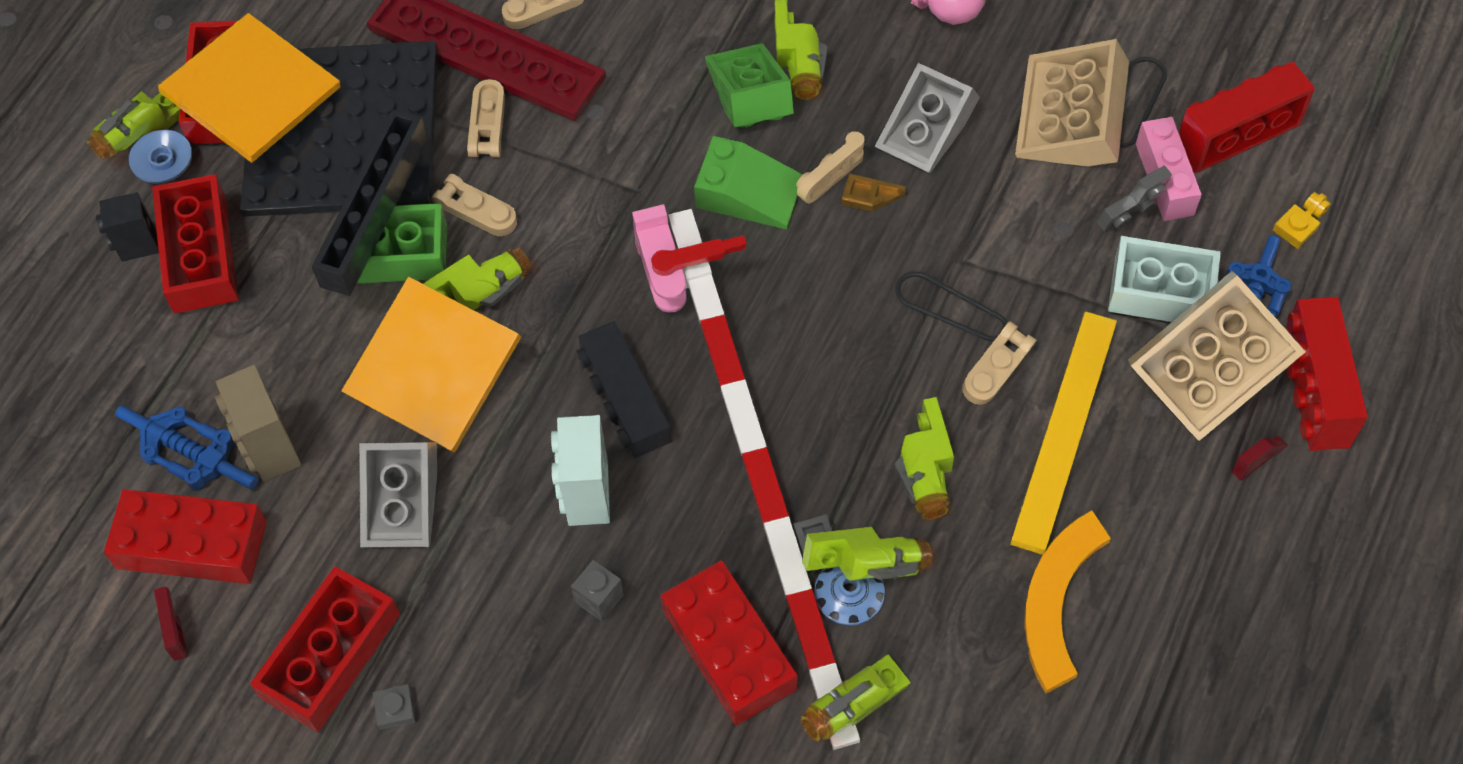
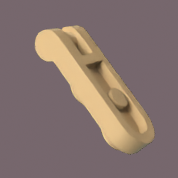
M509 0L502 6V16L507 27L522 29L582 4L584 0Z
M483 80L474 88L467 145L468 157H479V154L501 157L505 94L503 86L496 80ZM480 137H490V142H480Z
M850 132L846 136L845 144L833 154L826 155L819 166L812 172L804 173L797 182V196L810 204L863 161L864 136L859 132Z
M449 174L444 181L445 186L442 190H437L431 197L434 204H442L443 210L492 235H509L517 226V216L513 207L464 183L461 178L454 174ZM454 194L461 196L457 201L452 199Z
M1009 321L967 375L962 385V391L968 401L978 405L990 402L1037 340L1031 335L1027 337L1016 330L1018 326ZM1008 340L1019 347L1015 353L1005 346Z

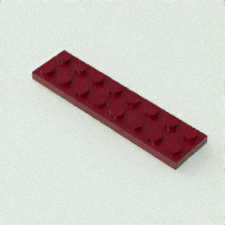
M384 0L367 22L369 31L396 43L436 41L439 62L482 81L488 79L496 80L501 83L505 91L573 121L577 120L606 78L605 70L445 0Z

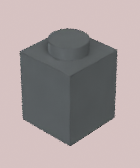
M594 560L591 561L571 585L574 602L600 621L606 618L624 596L621 579Z

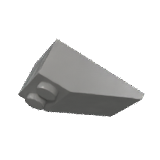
M918 63L875 147L927 173H931L966 125L980 97L972 87Z
M437 442L359 443L360 547H430L437 484Z

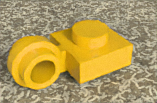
M1314 192L1303 205L1306 211L1294 204L1275 223L1272 231L1299 249L1318 230L1321 223L1313 218V216L1320 219L1327 212L1331 205L1327 201L1328 197L1323 193L1319 195Z

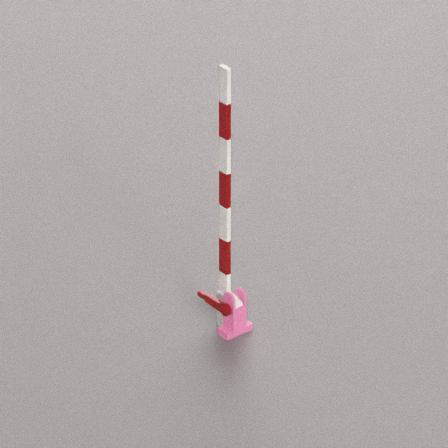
M664 204L632 212L636 248L641 256L656 306L664 312H676L686 303L685 289L689 288L815 693L817 699L841 684L842 681L806 569L802 563L798 543L709 265L710 261L722 259L726 254L745 250L746 239L744 236H739L723 241L715 239L702 243L692 209L668 214V217ZM823 716L824 721H825V725L827 726V725H828V721H827L826 718ZM852 724L832 737L829 736L833 750L860 743L856 725L852 726Z

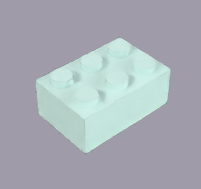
M1121 236L1115 255L1108 312L1173 322L1217 284L1220 251Z
M600 415L557 418L558 431H551L552 452H555V463H552L553 484H555L556 498L559 499L560 514H566L569 526L610 523L608 459Z

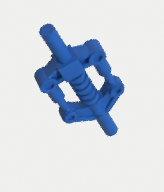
M1271 235L1267 239L1258 263L1242 264L1240 262H1233L1229 265L1226 275L1233 271L1260 301L1264 292L1272 295L1267 309L1275 317L1279 315L1284 299L1287 298L1292 285L1289 280L1281 278L1271 268L1281 242L1279 237Z
M124 405L117 408L115 412L116 417L140 429V455L146 464L153 465L158 463L167 468V472L184 480L194 491L202 489L205 483L215 477L218 478L221 474L250 490L256 487L258 483L257 477L229 462L230 452L234 448L235 442L228 430H218L205 422L199 423L190 418L187 410L183 407H176L151 416L149 419ZM187 424L196 429L198 434L213 442L206 448L173 429ZM163 444L192 460L196 465L188 469L175 461L170 462L160 456V446Z

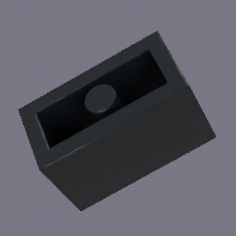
M138 192L99 201L101 214L96 215L99 231L101 234L106 233L110 250H116L122 262L159 253L156 226Z

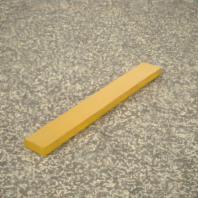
M1086 311L1084 313L1010 545L1041 555L1045 553L1117 320Z

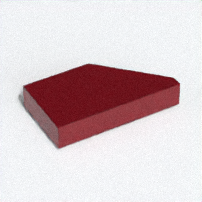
M1275 436L1273 439H1261L1238 456L1232 473L1241 481L1286 448L1288 444L1280 436Z
M166 586L155 589L154 594L165 650L174 661L187 658L186 655L188 653L183 628L178 613H174L171 592Z

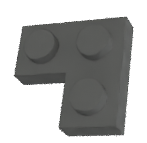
M1163 165L1140 179L1129 195L1105 208L1097 220V224L1103 232L1113 226L1119 229L1131 221L1133 214L1138 211L1144 214L1155 207L1158 203L1156 199L1167 190L1165 185L1172 176L1171 172Z

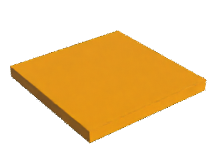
M247 13L159 84L158 89L159 93L253 163L340 88V80L251 14Z
M408 277L344 385L342 392L455 453L520 341L521 336L509 328Z

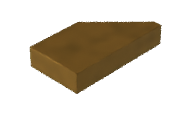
M849 173L841 205L873 212L904 197L906 186Z

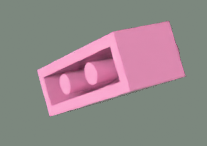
M1173 117L1142 122L1136 146L1146 174L1152 173L1163 165L1172 174L1165 185L1167 190L1156 199L1163 221L1194 216L1202 194Z

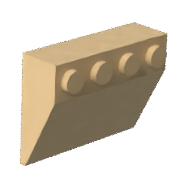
M1117 39L1029 55L1015 152L1017 158L1087 167L1118 162L1129 60Z
M1231 271L1130 357L1128 361L1138 375L1194 437L1200 441L1306 351L1245 283Z

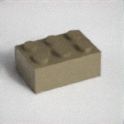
M255 364L215 381L220 392L219 395L215 396V400L222 415L225 416L228 430L251 473L258 471L263 482H266L302 466Z

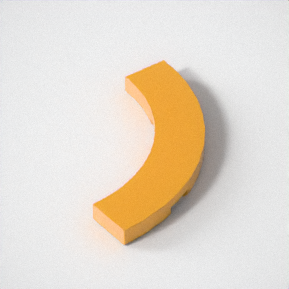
M1092 510L1075 520L1053 540L1040 559L1029 586L1025 605L1024 629L1026 631L1030 662L1045 694L1077 678L1078 675L1071 662L1063 638L1061 622L1062 605L1067 586L1076 570L1097 550L1109 544L1111 539Z

